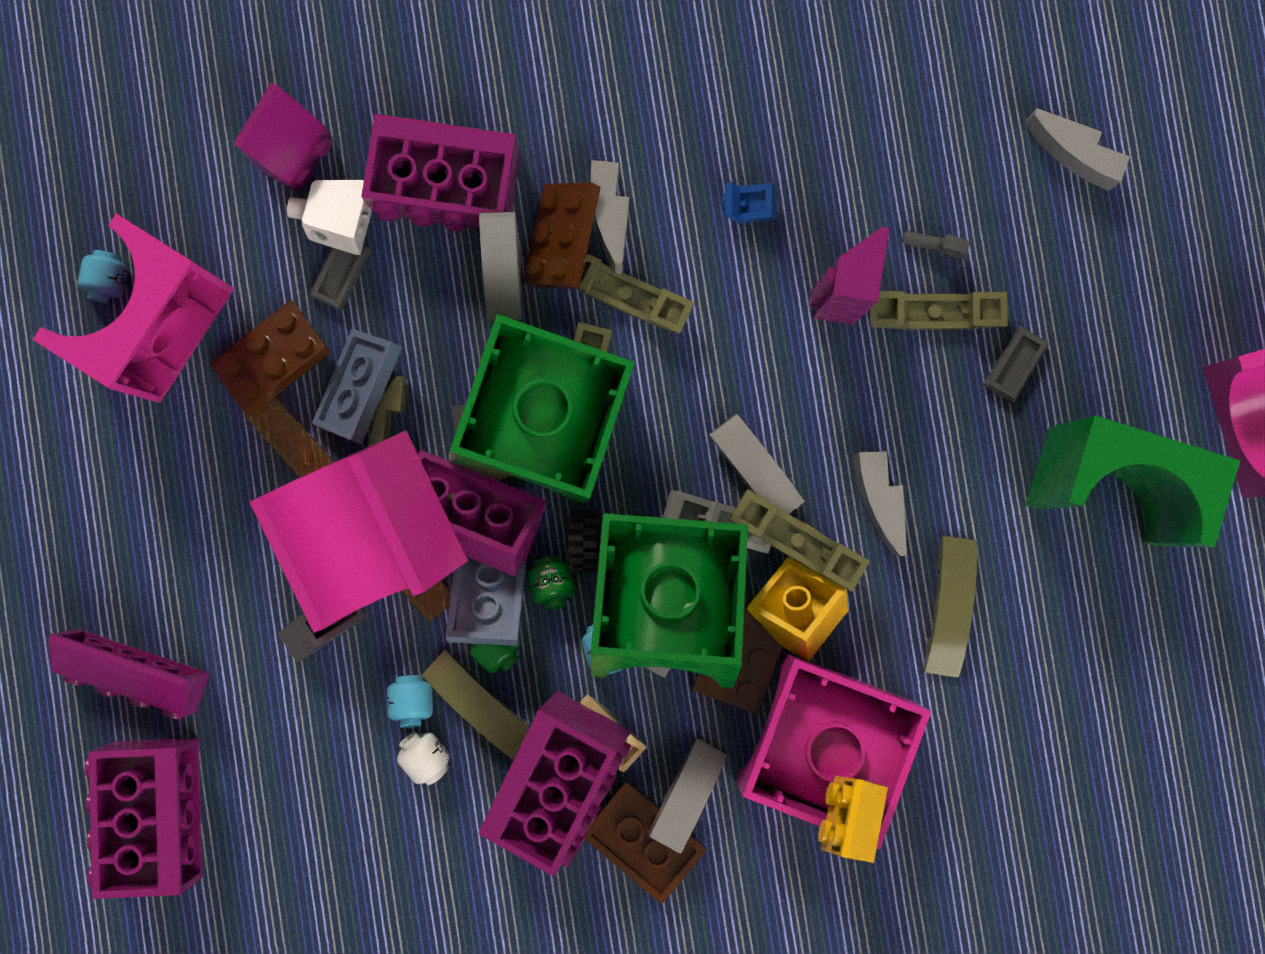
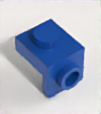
M734 182L726 183V192L722 196V208L726 217L738 224L777 220V186L773 183L738 186Z

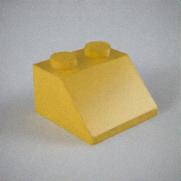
M787 557L747 608L779 645L809 662L848 612L847 589L794 559Z

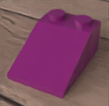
M271 82L235 140L234 145L263 174L293 192L298 193L300 188L306 187L312 179L313 167L319 157L323 158L328 153L332 135L319 120L279 86Z

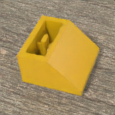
M835 776L834 783L831 782L828 785L826 792V804L829 805L827 818L822 820L819 828L818 840L822 842L820 850L845 858L874 863L888 787L860 779Z

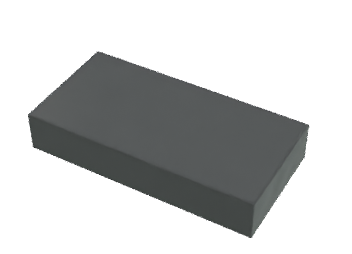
M363 246L361 255H355L331 248L309 296L343 312L371 250Z
M1022 326L1017 327L982 386L1011 403L1015 402L1050 343Z

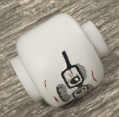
M415 731L407 735L400 742L399 746L402 749L397 756V762L415 784L426 783L431 785L447 772L450 754L433 733L424 732L418 735Z

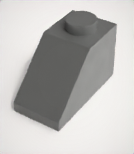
M360 608L325 629L313 633L303 614L294 619L278 635L298 663L342 635L367 616Z

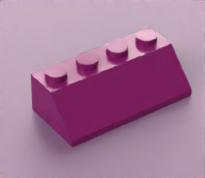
M879 228L840 256L831 268L827 267L826 274H822L821 280L817 281L816 287L812 288L809 308L814 309L813 319L854 325L878 302L889 228Z
M420 450L418 456L465 556L516 577L532 548L546 507V500ZM450 493L455 494L452 506L450 501Z
M81 629L52 633L49 638L51 671L63 675L62 680L64 682L83 686L84 683L95 686V691L99 694L116 697L119 694L130 698L128 702L134 706L149 708L152 705L163 709V715L174 719H182L183 716L186 717L197 712L210 674L209 672Z

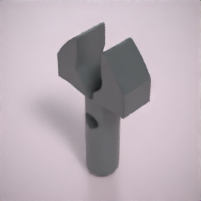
M906 231L902 238L903 244L940 251L943 257L952 259H966L969 249V241L946 234L945 238Z

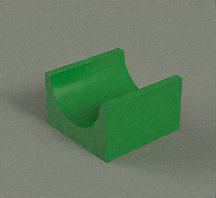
M497 314L449 452V461L460 465L483 467L511 475L554 491L567 498L570 502L579 505L584 504L591 497L635 362Z
M1094 415L1048 428L1025 506L1038 510L1084 507L1090 491L1108 474L1126 484L1138 498L1145 517L1146 529L1143 543L1156 547L1215 548L1240 460Z
M603 513L590 653L591 677L605 678L608 673L624 668L664 667L703 674L717 681L719 687L734 688L742 666L748 525Z

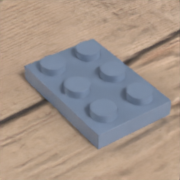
M351 329L312 424L362 444L366 433L370 429L377 406L383 398L391 373L397 365L402 346Z
M466 557L468 562L456 569L453 575L446 629L447 642L518 646L527 558L517 576L514 577Z

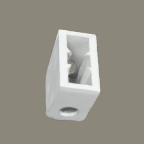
M316 180L311 185L308 199L290 197L287 205L288 217L302 220V226L308 239L355 255H361L372 210L361 198L364 180Z

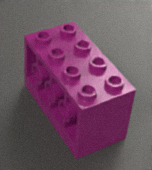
M374 114L361 198L372 212L377 214V218L380 220L397 222L398 218L411 219V223L417 226L431 227L432 223L445 224V228L451 231L465 232L466 228L478 229L480 234L479 213L512 212L521 157L516 135Z
M556 691L538 710L478 834L553 877L562 865L568 868L575 854L581 848L586 838L585 834L595 820L601 808L600 804L616 778V772L620 765L623 764L632 745L627 743L632 731Z
M199 737L115 741L89 751V757H87L85 762V775L89 778L90 793L86 798V811L90 815L91 829L87 834V848L91 851L92 865L88 871V885L92 888V899L181 895L203 877Z

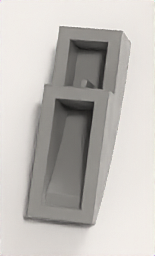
M1038 108L1026 119L1025 126L1036 141L1069 171L1108 191L1121 183L1130 156L1098 145L1101 131Z
M591 160V182L601 187L594 216L597 235L614 273L622 275L629 197L617 196L619 163Z
M515 212L479 213L487 321H495L497 314L513 320H522L521 265Z
M737 414L709 434L747 489L776 505L787 514H790L805 502L768 451Z
M887 451L859 452L854 454L856 479L861 498L873 526L893 556H907L903 485L889 486Z
M670 490L663 518L733 523L729 519L735 507L709 501L680 491ZM748 532L747 548L769 554L771 545Z
M695 738L663 798L664 802L647 832L649 837L680 854L682 853L712 792L727 754Z

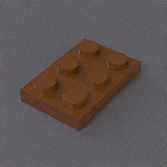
M592 182L544 184L529 256L525 265L523 284L539 288L579 289L600 194V186Z
M290 300L210 362V365L241 410L250 417L330 354L331 350L300 308Z
M745 599L742 666L734 688L719 687L718 682L714 679L697 673L692 691L758 715L782 646L748 611L747 607L752 601Z
M625 780L598 812L585 834V840L659 903L663 904L706 852L707 848L692 834L681 854L649 837L647 832L660 807L628 780Z

